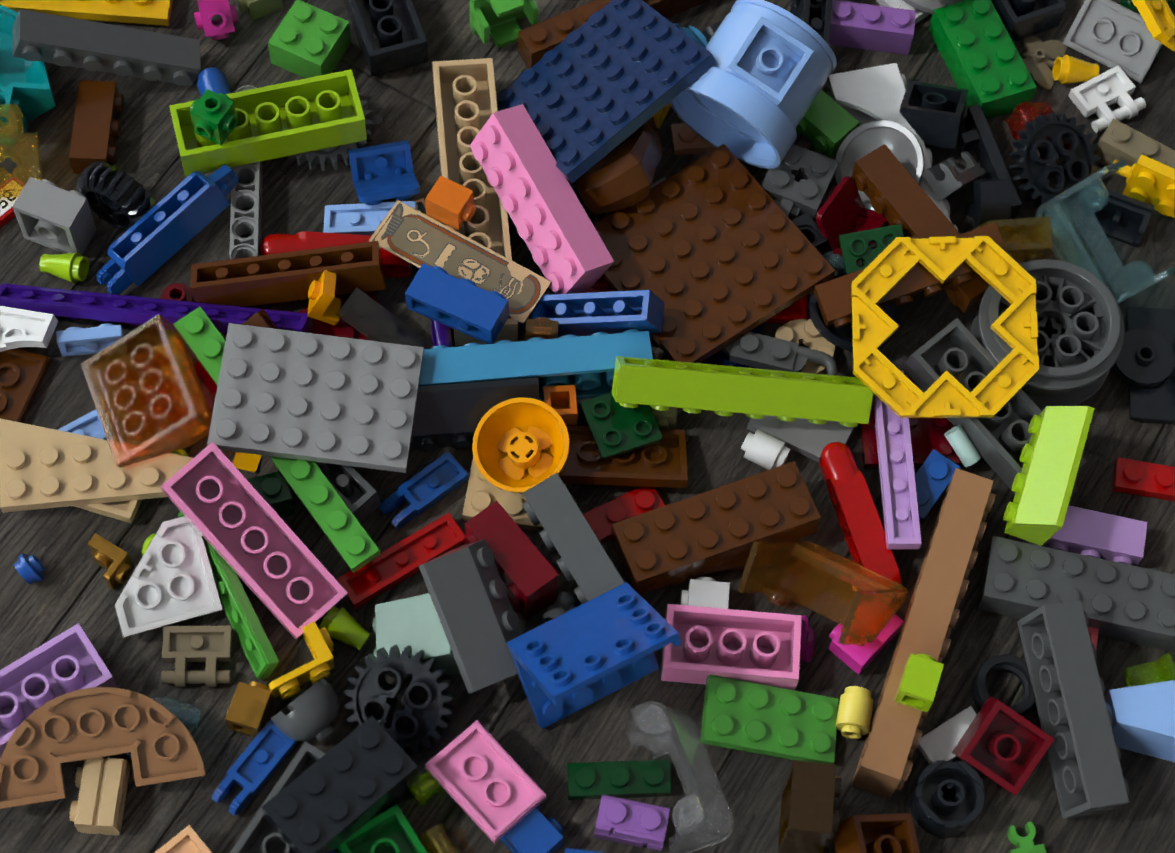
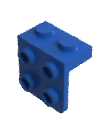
M408 140L348 150L353 186L360 203L378 205L385 199L408 200L413 198L415 194L420 193V186L413 172Z

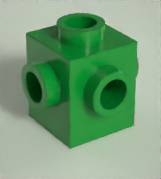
M206 89L201 98L195 99L190 108L194 133L219 145L224 143L238 123L234 101L223 93L217 94Z

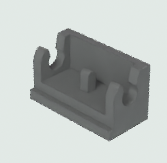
M966 151L961 153L962 159L967 164L965 169L960 168L958 162L953 157H949L921 173L939 201L965 188L973 180L986 173L984 168L980 169L970 153Z

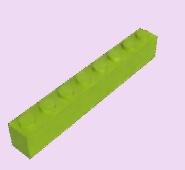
M616 356L611 391L615 402H619L620 406L627 408H637L638 404L651 405V408L660 411H668L670 407L683 408V411L694 414L701 413L702 410H711L721 416H733L734 412L745 413L747 417L753 419H763L765 415L777 416V419L787 422H794L796 418L808 419L809 422L814 424H826L827 421H837L840 425L846 427H857L858 423L869 424L874 394L857 377Z

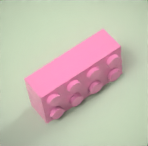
M668 604L665 620L679 633L682 644L675 647L670 643L663 647L661 681L706 685V678L709 675L795 690L799 680L802 615Z

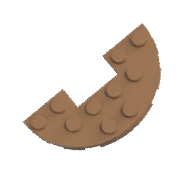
M116 687L80 689L58 696L45 703L26 718L14 731L0 759V809L66 798L62 763L131 752L136 787L206 776L204 762L199 748L186 726L174 713L156 700L135 691Z

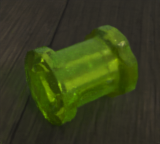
M428 771L421 774L419 779L409 787L410 792L421 807L426 805L427 799L444 789Z

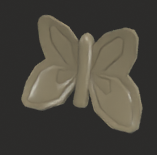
M1026 37L1023 39L1027 52L1023 53L1025 59L1022 60L1029 74L1032 75L1033 80L1042 88L1051 90L1054 79L1049 67L1053 68V60L1065 55L1067 46L1059 40L1043 42L1038 37Z

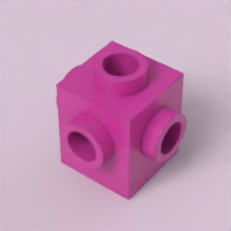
M197 0L199 12H195L194 17L197 30L203 29L205 37L211 36L212 40L228 38L230 32H235L233 23L239 22L235 5L229 6L228 0ZM215 15L221 16L218 20H212V17Z

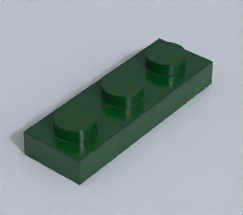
M669 759L567 763L568 800L601 799L602 795L616 798L671 796Z

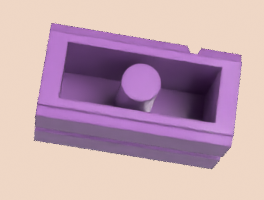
M602 795L594 838L637 847L645 845L647 849L662 851L670 808Z

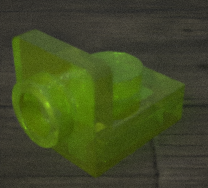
M1170 653L1163 654L1157 661L1127 667L1124 675L1128 686L1175 680V662H1173Z

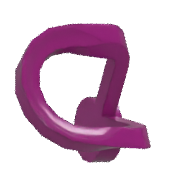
M802 615L800 660L809 663L813 655L815 633L809 626L807 616Z

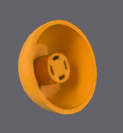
M525 397L505 400L492 407L479 421L472 442L474 461L483 477L501 490L519 494L524 493L555 473L559 475L567 462L570 449L568 430L558 412L540 400ZM531 451H534V452L532 453V455L527 458V456L531 453Z

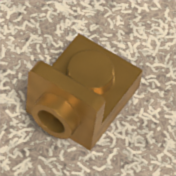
M95 533L88 542V546L93 554L92 559L101 567L108 569L103 578L107 586L115 590L119 583L123 584L129 578L133 563L128 552Z

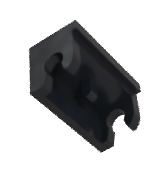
M1096 185L1080 227L1138 248L1149 223L1154 205Z

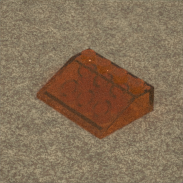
M158 314L81 363L114 461L119 468L189 447L209 435L212 413L185 342L174 325Z

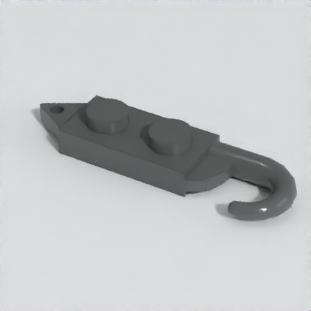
M748 332L722 349L730 357V362L750 367L801 372L805 368L807 361L824 365L828 371L827 375H837L836 362L830 355L822 351L798 346L799 343L758 333Z

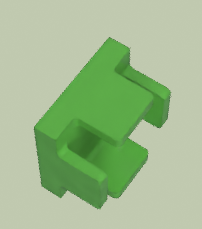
M469 0L470 28L474 36L479 35L483 44L490 42V36L497 48L517 42L518 31L521 28L516 20L527 17L532 26L538 23V7L534 0Z

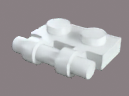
M1119 65L1071 89L1068 95L1085 118L1094 113L1099 117V119L1091 123V127L1096 133L1103 129L1107 130L1113 118L1118 121L1125 118L1131 119L1146 107V102L1142 97L1133 100L1129 96L1134 92L1136 86ZM1117 102L1120 108L1111 111L1108 106Z

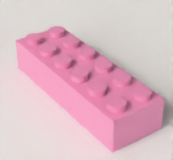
M521 104L494 112L469 145L475 159L479 161L487 175L488 182L493 186L502 201L503 208L510 215L519 236L523 238L530 250L534 262L539 266L545 278L551 281L549 288L554 294L587 292L614 263L612 256L566 177L556 167L557 162L524 105Z
M214 442L209 444L161 486V490L294 639H297L303 633L302 627L314 621L316 622L348 593Z

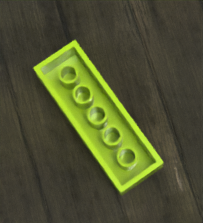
M352 69L225 94L234 101L238 123L222 145L194 133L190 115V108L194 101L169 105L185 177L195 171H201L202 173L216 171L225 164L231 168L367 140L365 117Z

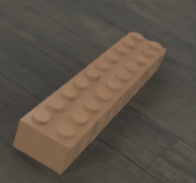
M958 468L954 471L939 509L851 786L890 799L895 789L901 791L904 782L908 779L913 764L910 760L920 742L923 731L920 729L928 712L894 702L905 664L911 653L915 655H930L939 663L942 662V659L947 654L951 641L949 636L952 628L954 629L960 612L958 607L968 587L969 580L967 578L977 558L978 551L976 549L986 529L987 522L985 520L995 500L996 494L990 492L993 480Z

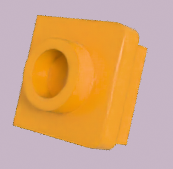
M324 270L318 281H312L308 290L309 304L307 316L331 325H337L339 322L341 300L335 297V273Z

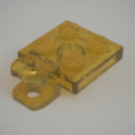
M0 104V116L5 117L8 121L4 122L0 117V163L4 162L6 157H8L17 164V167L13 168V173H7V169L0 165V197H18L30 177L40 181L43 180L38 133H23L22 112L17 104Z

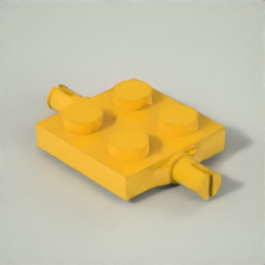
M1142 154L1138 162L1133 164L1132 167L1116 159L1114 160L1110 171L1126 177V187L1122 193L1123 195L1154 205V209L1160 214L1175 218L1174 168Z

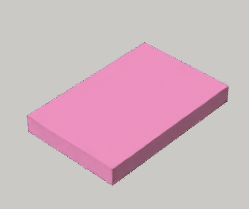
M477 720L425 764V769L494 844L546 799V794Z

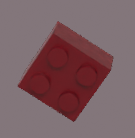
M989 697L951 753L1009 793L1017 796L1054 741V738L998 699Z

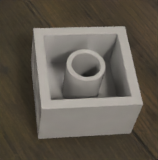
M30 177L12 206L25 239L61 253L79 252L82 255L97 230L87 198L78 191H67L59 188L49 180L43 179L40 181Z

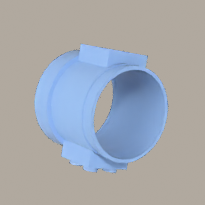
M737 0L732 6L731 12L724 18L705 47L713 55L717 63L669 103L679 118L711 145L717 148L725 144L738 160L756 167L773 169L780 165L797 138L796 127L826 83L828 75L835 69L837 61L827 42L797 16L765 0Z

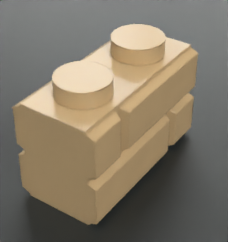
M97 757L85 759L84 766L77 768L75 786L80 788L78 801L73 800L71 803L70 821L74 822L78 832L120 835L130 775V766L127 760Z

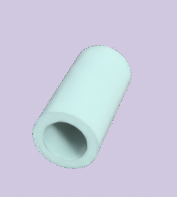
M961 425L952 427L944 434L964 467L973 465L981 458Z

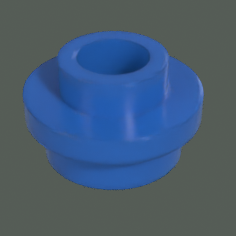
M22 553L18 556L19 560L14 566L28 584L31 585L35 581L40 582L44 579L42 571L45 568L34 554L27 556L25 553Z

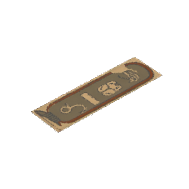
M397 200L368 240L370 242L378 241L381 248L418 268L423 263L431 267L438 266L446 270L449 275L458 279H469L477 287L488 292H499L508 300L509 316L521 323L525 322L551 284V281L399 200Z

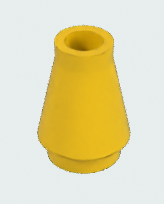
M1069 55L1057 57L1053 64V79L1061 84L1085 82L1099 75V65Z

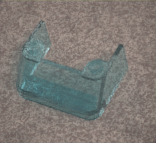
M1125 160L1102 168L1042 204L1036 212V222L1057 260L1075 264L1095 275L1111 291L1118 304L1175 274V266L1155 275L1151 266L1144 261H1133L1123 266L1094 214L1105 207L1109 198L1108 190L1102 180L1127 166Z

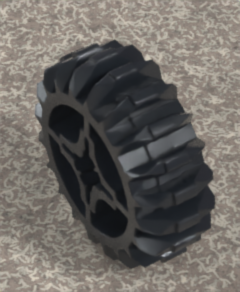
M95 161L93 164L91 163L80 174V178L75 186L77 191L87 198L92 212H95L100 219L125 232L156 204L155 200L151 198L150 192L146 191L143 188V184L138 183L135 177L129 176L126 171H121L115 165L110 166L106 162Z

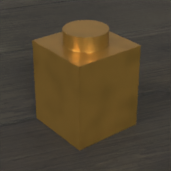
M250 681L249 684L238 683L225 717L228 730L251 737H256L266 725L274 704L272 692L268 690L269 688L266 685L255 681Z

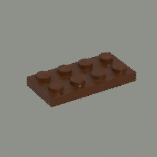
M566 425L570 449L567 462L559 474L564 484L665 488L687 487L685 430L659 429L662 434L660 442L603 460L588 426Z

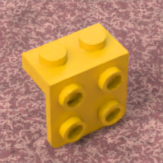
M315 621L302 627L304 640L314 660L270 682L269 688L273 698L281 696L282 700L287 699L301 691L300 685L310 680L315 684L324 676L328 678L331 675L329 671L334 668V657L331 652L334 649L332 647L333 642L325 627L319 629Z

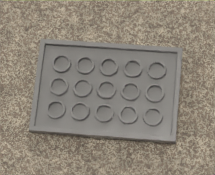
M229 323L207 446L214 442L220 450L406 473L424 347Z

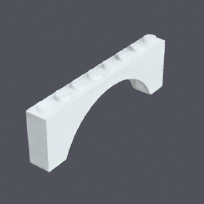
M897 63L828 75L824 92L860 122L859 125L878 120L901 124L916 136L922 146L925 157L924 171L932 167V153L930 149L925 147L923 140L899 112L907 89L905 75L903 73L900 74ZM923 177L920 187L951 222L948 200L943 199L939 201Z

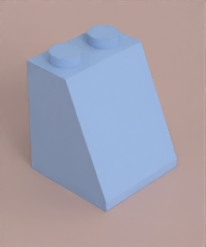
M1175 680L1109 690L1104 699L1107 710L1112 715V732L1118 747L1175 762Z

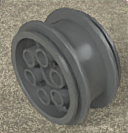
M1048 259L1019 263L1036 279L1037 348L1039 356L1038 372L1021 389L1041 411L1046 406H1078L1089 400L1099 391L1106 381L1110 369L1120 355L1125 336L1121 309L1111 291L1095 275L1082 267L1065 261ZM989 285L982 297L970 333L988 351L990 357L998 365L1013 349L990 326L1011 304ZM1081 347L1092 352V357L1090 358L1082 351ZM1049 358H1051L1052 367L1043 365V362H1048Z

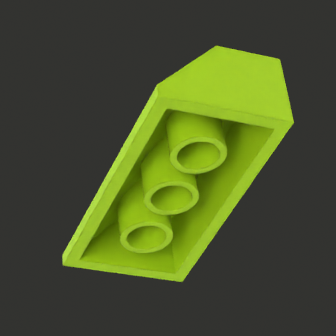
M1046 406L1039 415L1034 414L1028 427V433L1032 434L1030 442L1025 444L1020 455V462L1024 463L1022 471L1016 474L1011 490L1015 492L1013 502L1008 503L1004 512L1003 520L1007 521L1004 533L1042 546L1063 527L1095 408L1090 406Z

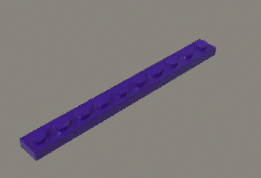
M2 283L0 285V306L49 313L72 320L83 318L97 320L102 323L113 321L128 323L132 326L143 324L169 329L175 328L173 325L175 322L196 308L201 307L217 330L224 335H227L229 323L242 325L255 313L262 310L258 308ZM264 309L279 329L307 332L310 325L308 313Z

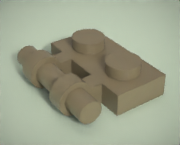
M231 625L164 626L162 660L163 663L175 662V671H162L161 683L175 684V687H186L187 684H205L206 687H217V684L230 683L231 671L217 670L218 662H231L233 631ZM187 662H206L205 670H187Z

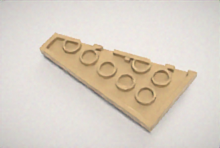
M0 418V508L4 513L167 497L161 490V486L193 458Z

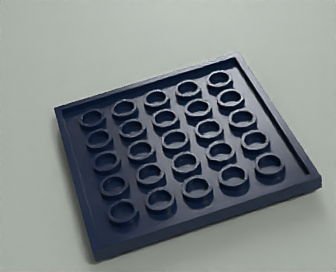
M611 0L600 11L593 13L588 21L577 30L569 33L565 40L557 47L545 53L543 58L533 67L525 70L509 87L501 90L496 96L497 110L501 111L523 104L557 162L556 167L571 183H574L715 65L717 61L708 50L643 0Z

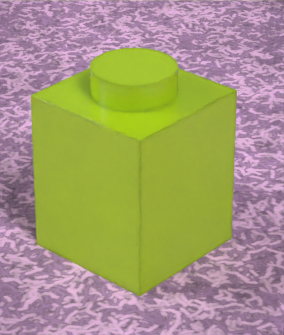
M911 653L905 664L894 702L928 712L934 701L944 664L936 662V659L930 655H915Z

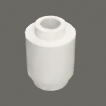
M757 429L755 434L749 432L741 446V449L746 451L744 454L745 459L767 470L784 465L791 451L790 448L784 446L785 442Z

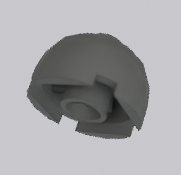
M324 676L273 716L271 721L279 731L292 740L305 742L316 737L318 741H321L335 729L331 723L339 715L340 703L338 695Z

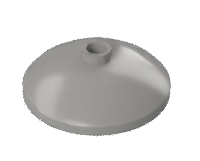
M886 120L865 123L853 130L840 145L835 159L839 161L835 175L837 184L845 176L851 177L855 161L885 144L920 185L923 178L921 173L925 169V157L922 146L916 136L901 124ZM858 190L864 208L875 211L866 194Z

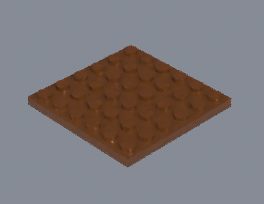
M722 144L651 188L649 196L637 204L616 210L593 224L614 260V263L602 275L613 291L651 290L665 302L662 333H649V335L671 361L691 363L705 361L814 291L816 285L827 282L835 277L833 267L725 144Z

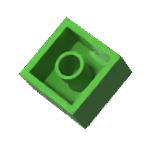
M296 0L268 42L271 64L303 78L332 73L351 43L350 23L301 0Z

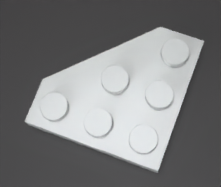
M185 516L164 521L114 605L123 638L222 610L202 535Z

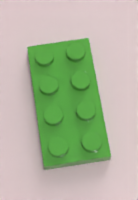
M709 675L706 678L700 743L790 760L834 764L837 731L835 725L839 699Z

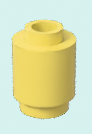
M849 686L841 694L835 727L841 731L842 736L849 739H860L862 735L869 733L874 703L870 690L859 686Z

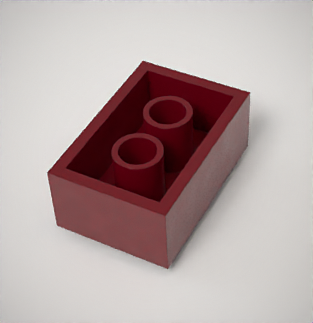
M498 501L465 523L464 540L466 545L484 538L486 539L488 547L494 554L495 565L506 585L508 598L516 614L520 613L525 621H527L557 598L559 574Z

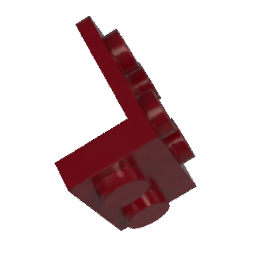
M845 176L834 188L833 193L816 215V222L820 232L828 240L826 247L831 259L842 262L839 235L890 226L882 214L864 208L854 179L849 176ZM871 241V242L869 243V246H870L871 244H875V247L873 248V249H875L876 246H877V243L874 242V241Z

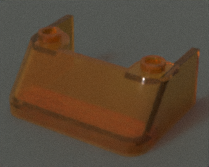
M793 540L754 541L737 591L741 593L761 592L767 595L769 602L780 606H785L786 602H797L843 625L839 643L843 645L855 644L865 646V643H872L898 611L904 603L908 590L904 586L817 544Z

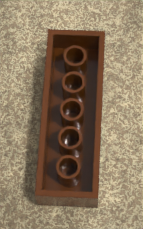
M795 461L614 523L611 528L610 541L629 585L639 595L815 534L821 516Z

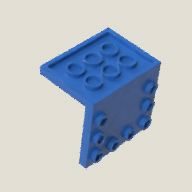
M627 582L506 642L536 723L541 729L659 669L654 652L670 643L675 647L682 644L679 633Z

